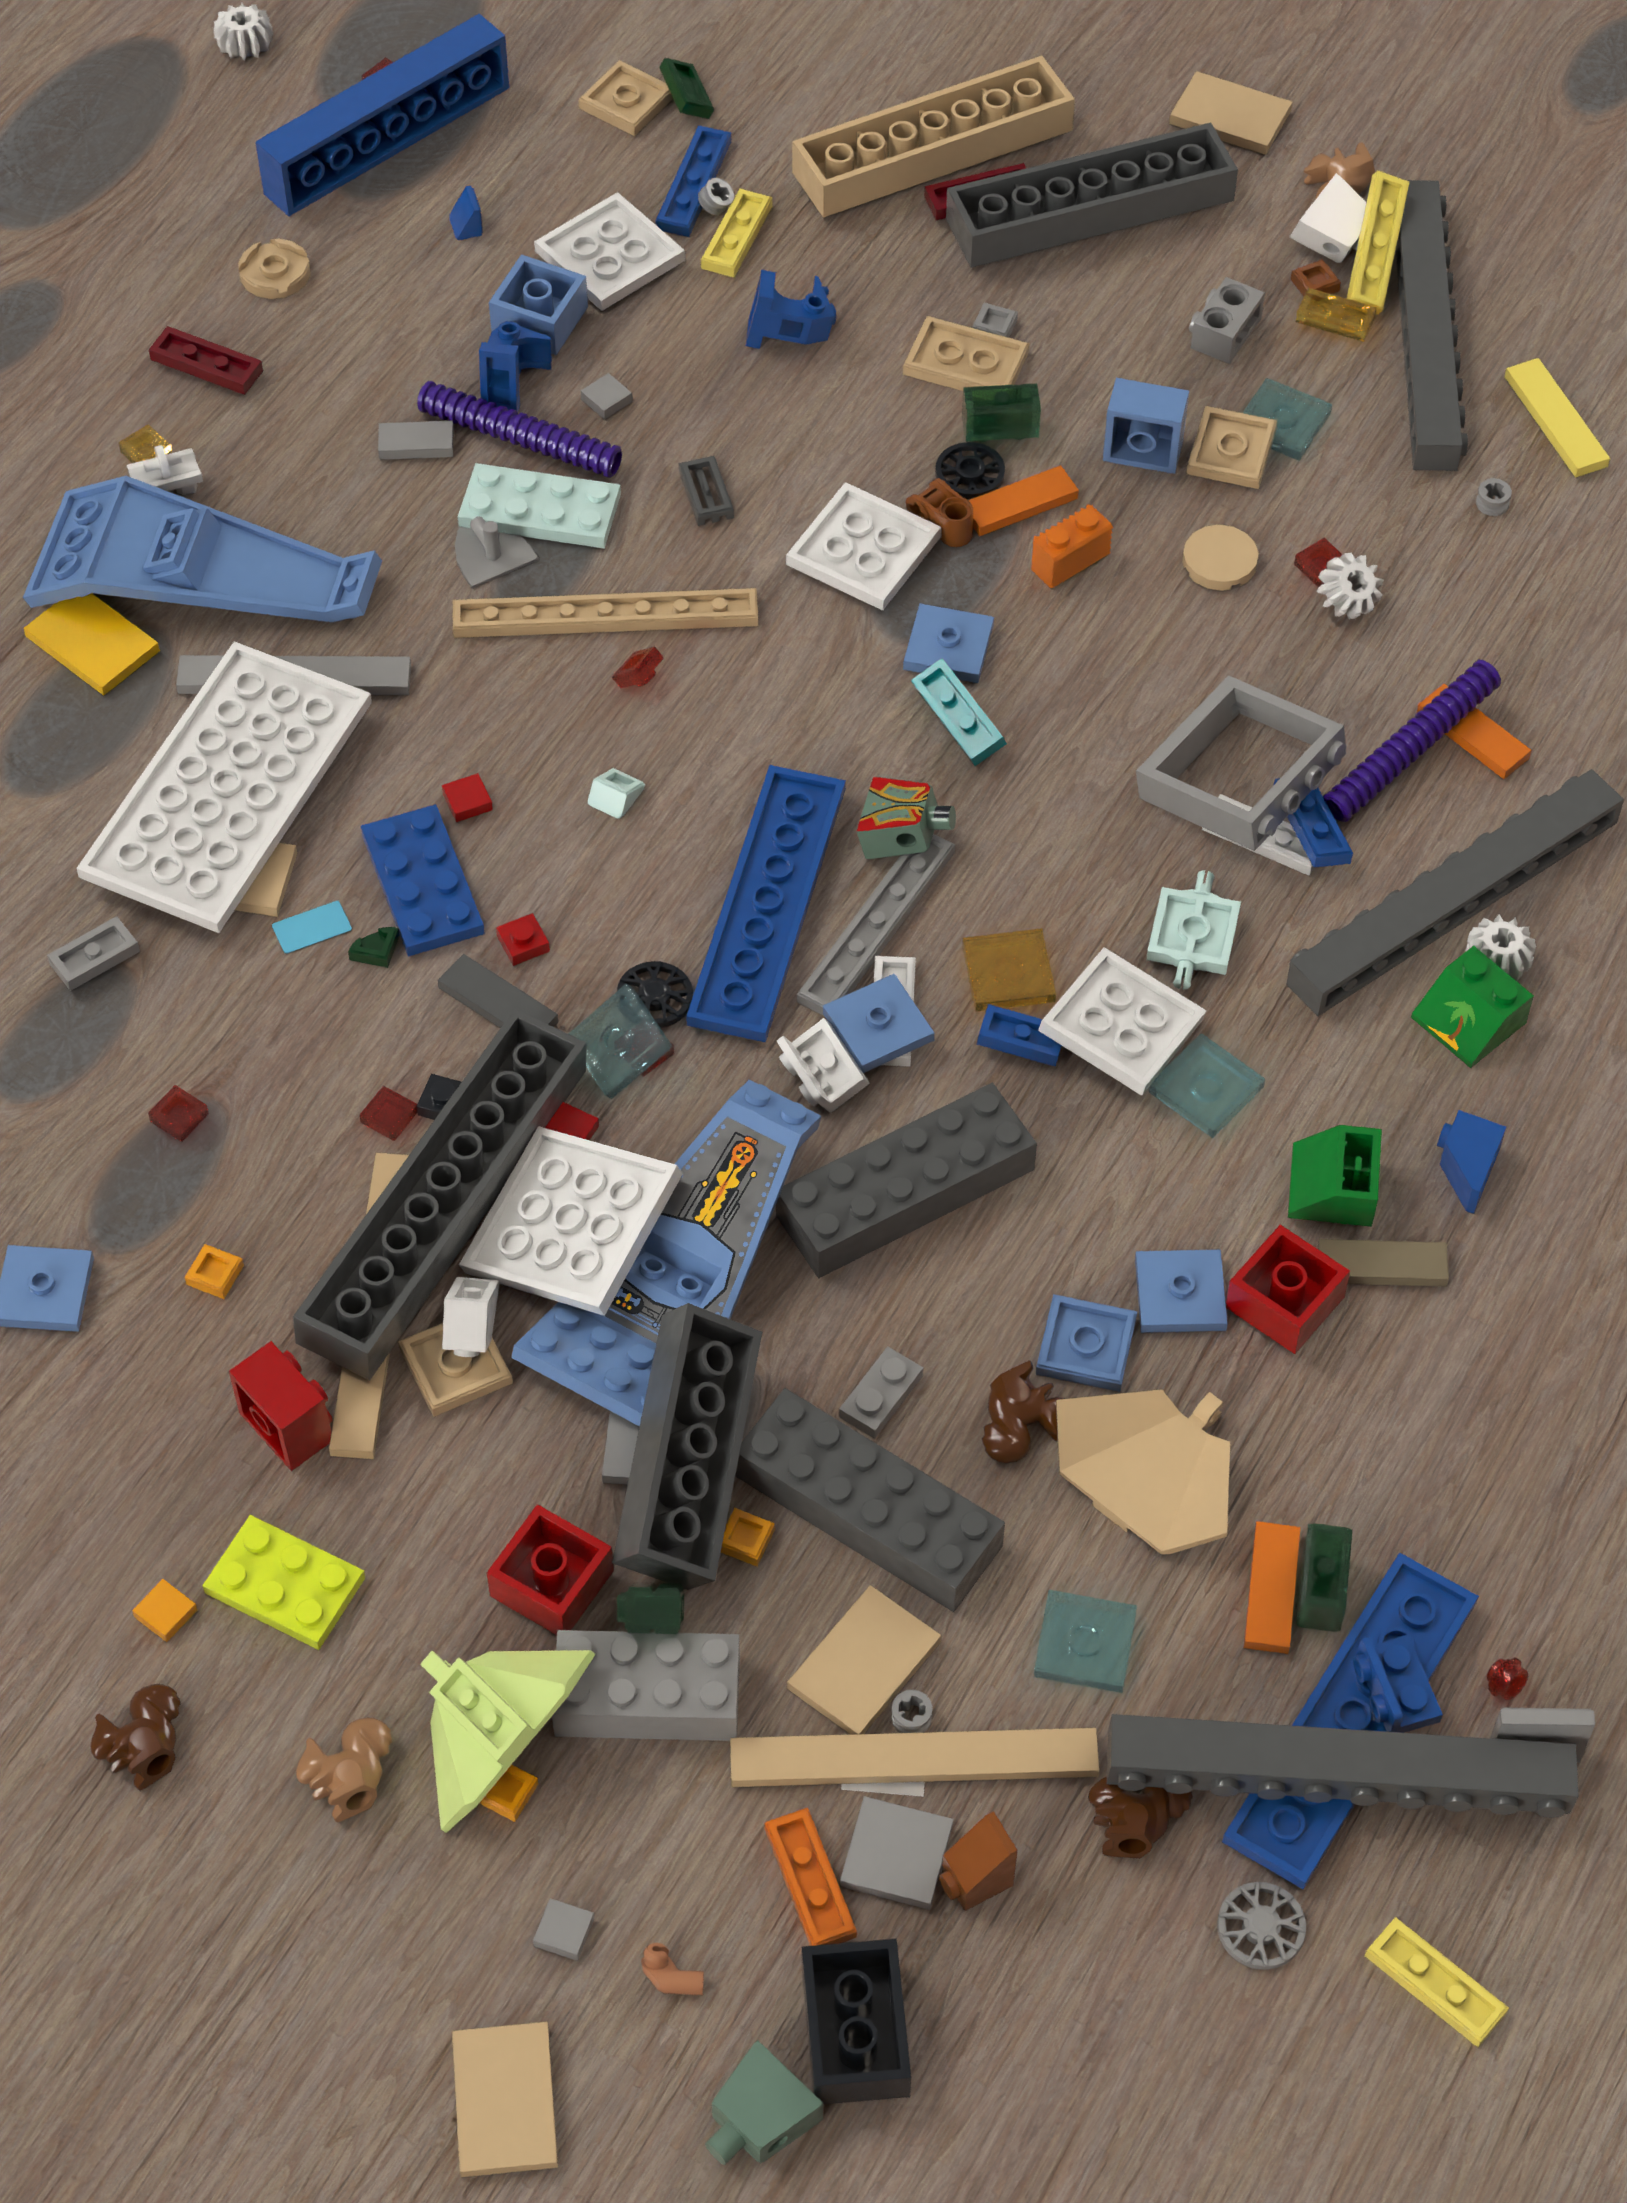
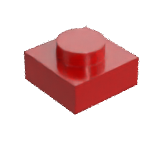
M533 913L496 927L497 938L513 966L550 952L549 941Z

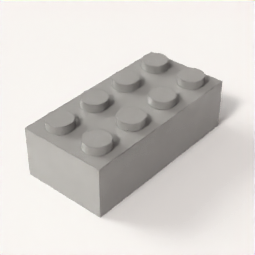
M557 1630L556 1651L591 1650L596 1655L568 1698L552 1715L555 1737L730 1741V1738H737L740 1672L739 1634Z

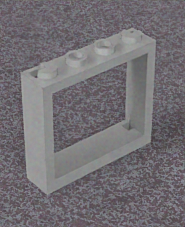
M1228 675L1136 770L1139 798L1255 851L1269 835L1273 836L1277 827L1289 814H1293L1298 809L1300 802L1311 790H1315L1320 786L1326 774L1335 765L1341 763V758L1346 754L1347 748L1344 725ZM1239 713L1311 745L1250 811L1177 779Z

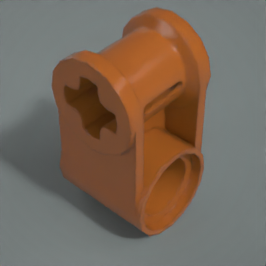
M936 478L929 483L928 489L919 495L912 494L906 499L908 512L941 526L940 540L950 547H962L972 540V504L969 500L951 489L944 480Z

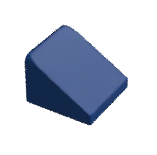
M471 185L465 187L449 215L457 240L482 236L483 233L481 209L474 188Z

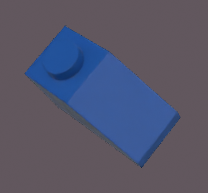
M1458 1110L1453 1125L1445 1123L1438 1139L1437 1146L1444 1148L1440 1166L1464 1209L1474 1214L1499 1154L1506 1126Z

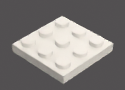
M618 192L534 241L535 252L547 263L586 276L587 297L601 311L685 261V250Z
M845 482L786 554V565L878 609L884 610L941 538V526Z
M1103 947L1044 1017L1038 1031L1142 1096L1203 1021L1206 1010Z

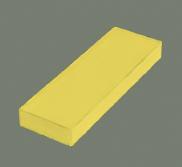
M739 188L701 258V269L735 277L772 208V197Z
M1396 1917L1366 1951V1958L1478 2048L1509 2010V2007Z

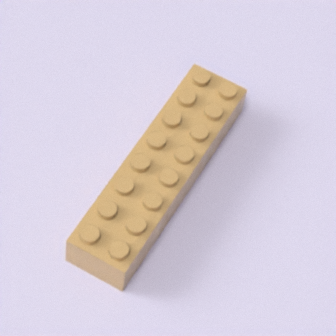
M1039 56L792 141V173L824 218L1070 132L1073 129L1075 99L1044 57Z

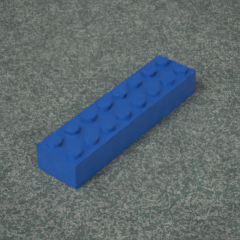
M477 14L255 141L263 194L289 217L509 89L505 35L481 14Z

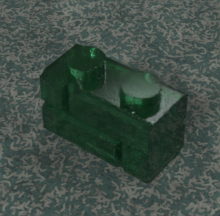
M1037 383L963 387L962 421L966 442H986L988 440L1001 439L1021 440L1039 437L1041 405Z
M1317 1523L1307 1525L1302 1548L1295 1625L1302 1628L1331 1632L1341 1630L1346 1612V1592L1348 1588L1353 1530L1346 1527Z
M634 1582L626 1592H620V1595L617 1597V1622H625V1628L628 1633L649 1634L654 1629L656 1634H677L684 1624L685 1588H683L682 1583H661L656 1587L655 1583Z

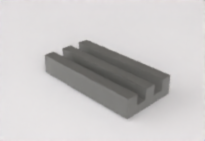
M715 456L679 463V474L697 525H705V519L711 518L712 523L719 522V516L723 515L726 516L727 520L733 519L734 509ZM703 467H708L721 502L719 506L715 505L702 469ZM689 470H694L707 506L705 509L702 508Z

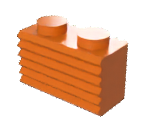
M1086 505V508H1081L1079 512L1075 511V515H1069V519L1063 518V522H1057V526L1052 525L1051 529L1045 530V533L1040 532L1039 536H1034L1031 570L1048 587L1054 588L1111 553L1109 549H1111L1110 544L1112 543L1110 540L1113 533L1111 530L1113 529L1112 524L1092 505Z

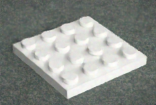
M538 1126L459 1265L466 1274L482 1279L499 1280V1284L605 1316L683 1174L675 1164Z

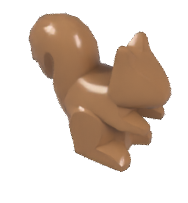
M1363 142L1356 146L1355 155L1345 157L1339 148H1335L1332 159L1320 153L1304 169V173L1308 174L1304 183L1309 185L1326 182L1318 189L1315 197L1316 200L1337 173L1358 194H1361L1371 184L1372 175L1375 173L1373 159Z
M367 1717L350 1722L344 1729L341 1738L343 1751L327 1756L312 1738L307 1739L306 1750L297 1766V1779L302 1784H309L311 1790L316 1789L312 1794L314 1800L328 1797L330 1805H335L332 1816L337 1823L372 1807L377 1797L376 1788L382 1775L379 1758L388 1754L389 1745L393 1742L389 1727L376 1718Z

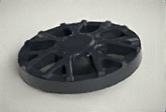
M962 442L948 447L939 455L935 474L936 478L944 480L951 489L963 498L973 499L997 490L1002 485L1005 476V464L1000 454L993 448L977 442ZM974 451V456L963 457L962 452ZM987 456L993 459L987 465L983 462V459ZM950 458L956 462V467L944 462ZM985 473H999L997 478L985 476ZM945 475H955L956 478L951 479V480H946V479L944 478V476H945ZM961 483L969 485L967 490L958 488ZM978 483H982L986 487L977 489L975 485Z
M650 961L635 965L624 973L617 986V1003L623 1015L631 1022L647 1028H663L679 1022L688 1013L693 998L692 984L687 975L678 967L661 961ZM660 971L670 974L666 980L657 978ZM648 972L651 978L642 981L637 975ZM682 983L685 990L671 991L670 986ZM626 985L639 987V992H624ZM673 999L683 1004V1006L676 1011L669 1006V1003ZM639 1000L642 1007L633 1012L628 1006ZM662 1010L663 1018H650V1011Z

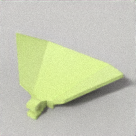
M591 1650L489 1651L467 1662L458 1657L451 1665L446 1660L443 1661L434 1651H431L420 1665L437 1681V1684L429 1693L435 1698L430 1723L440 1827L442 1831L447 1833L481 1802L568 1698L596 1655Z

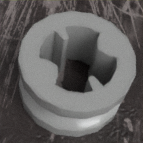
M712 178L699 191L698 200L703 209L708 213L720 215L733 202L734 192L726 181L720 178Z
M1495 478L1483 481L1478 488V495L1476 497L1477 508L1489 516H1498L1505 513L1509 508L1512 495L1510 485L1503 480Z
M910 1689L898 1694L892 1703L891 1720L895 1729L899 1733L926 1732L932 1721L933 1707L931 1700L919 1690ZM911 1705L919 1707V1715H915L913 1721L905 1719V1711H909Z

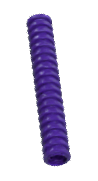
M427 381L418 394V410L422 413L428 412L430 416H439L442 420L449 419L453 424L459 422L462 427L469 426L473 431L479 430L482 434L489 433L493 438L500 436V439L504 442L510 440L511 444H520L524 449L531 447L533 452L541 451L542 455H551L556 460L562 458L564 463L572 461L573 466L580 467L582 465L583 469L587 471L593 468L594 473L601 474L603 472V475L607 478L615 475L620 467L622 460L621 448L617 445L611 447L609 442L601 443L597 438L590 440L589 435L582 434L580 436L579 432H570L566 427L559 429L557 424L551 423L549 425L548 421H539L534 416L528 418V415L525 413L518 414L517 410L514 409L508 411L507 407L501 405L498 407L494 402L487 404L485 399L479 398L477 400L474 395L467 396L465 392H457L454 388L447 389L445 385H436L434 381Z
M1484 660L1475 661L1472 667L1467 668L1464 674L1458 676L1456 681L1450 683L1448 688L1440 692L1439 696L1433 698L1431 703H1428L1424 706L1423 710L1416 713L1415 718L1408 720L1406 725H1403L1399 728L1398 732L1391 735L1390 740L1383 742L1381 747L1366 757L1365 762H1361L1357 765L1356 769L1349 772L1348 777L1346 776L1341 779L1340 784H1336L1332 787L1331 791L1324 794V801L1327 803L1334 818L1341 822L1350 820L1352 815L1359 812L1360 807L1367 805L1369 800L1376 797L1377 792L1385 789V785L1390 784L1394 778L1402 773V770L1407 769L1410 763L1415 762L1419 756L1427 751V748L1432 747L1435 741L1440 740L1443 734L1451 730L1452 726L1457 725L1460 719L1465 718L1468 712L1474 710L1476 705L1484 701L1485 697L1490 696L1493 690L1499 688L1501 678L1495 667Z

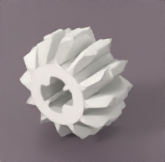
M242 2L240 7L235 8L228 5L227 12H218V19L214 22V36L217 39V45L221 53H228L230 59L241 56L245 61L247 56L252 55L258 58L260 51H268L269 44L272 42L273 30L265 10H258L256 4L245 7Z
M1352 552L1345 553L1340 559L1335 557L1327 562V569L1321 571L1318 576L1324 584L1318 587L1317 592L1326 594L1328 598L1324 601L1323 607L1334 605V617H1340L1346 613L1349 619H1355L1361 613L1367 614L1372 611L1373 603L1379 601L1382 596L1377 587L1381 586L1384 579L1374 577L1373 573L1376 572L1378 565L1367 567L1366 555L1354 558Z
M1498 914L1494 922L1483 917L1478 927H1473L1468 936L1465 952L1474 945L1507 974L1518 981L1523 971L1528 972L1532 966L1536 944L1535 939L1530 938L1529 926L1517 927L1516 917L1510 922H1505L1500 914Z

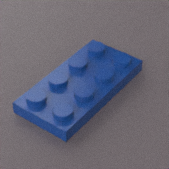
M436 804L361 825L362 837L396 927L399 928V934L407 956L485 934L484 924Z

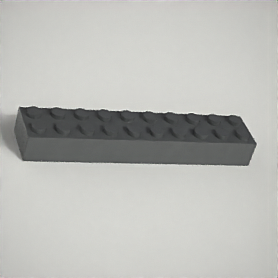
M517 1009L513 1010L294 1314L293 1323L296 1344L371 1380L496 1201L537 1127H546L562 1102L566 1101L586 1072V1042Z

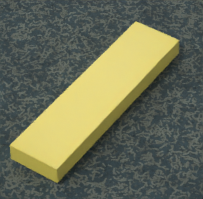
M1378 170L1372 175L1346 304L1377 315L1383 311L1409 181Z
M1539 358L1506 368L1505 379L1575 478L1608 467L1610 457Z

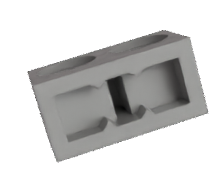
M1226 277L1218 289L1213 288L1210 291L1204 309L1201 312L1197 311L1191 319L1189 325V332H1192L1191 349L1230 364L1262 318L1265 292Z

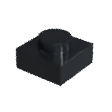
M431 1073L416 1106L418 1116L435 1120L459 1087L461 1081Z

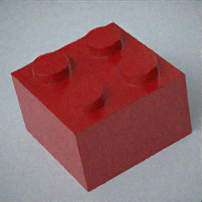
M1280 1224L1229 1281L1226 1308L1293 1354H1296L1345 1298L1350 1270Z
M270 1341L230 1369L229 1375L240 1415L282 1462L293 1471L330 1444L332 1434L330 1423L333 1422V1419L326 1408L325 1403L328 1401V1396L321 1385L314 1379L308 1382L300 1373L302 1372L301 1366L292 1353L288 1350L282 1353Z
M537 1504L486 1572L490 1597L557 1635V1630H572L614 1572L612 1546Z

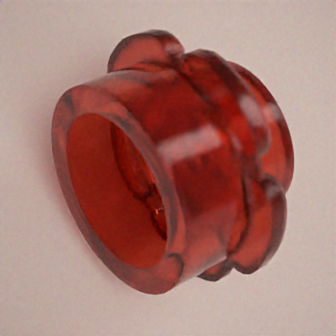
M1516 1657L1511 1660L1499 1659L1490 1667L1486 1679L1489 1681L1488 1690L1493 1696L1500 1695L1505 1700H1511L1522 1691L1527 1683L1529 1674L1527 1670L1521 1667V1660Z

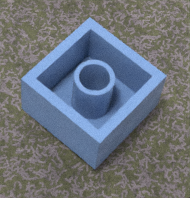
M520 255L489 301L491 332L498 328L501 323L506 321L515 322L519 326L551 337V354L557 355L588 308L586 276Z
M1116 378L1107 410L1103 461L1175 474L1184 440L1189 390Z

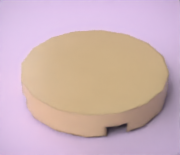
M270 239V243L261 245V242L253 244L243 252L238 262L240 281L245 289L257 297L267 299L285 298L297 293L307 284L311 275L309 259L303 247L293 241L284 239Z
M1212 525L1195 531L1185 542L1182 563L1184 569L1186 567L1189 571V577L1195 583L1207 589L1223 591L1230 590L1232 585L1241 583L1240 586L1249 582L1256 572L1259 553L1255 542L1247 533L1232 526Z

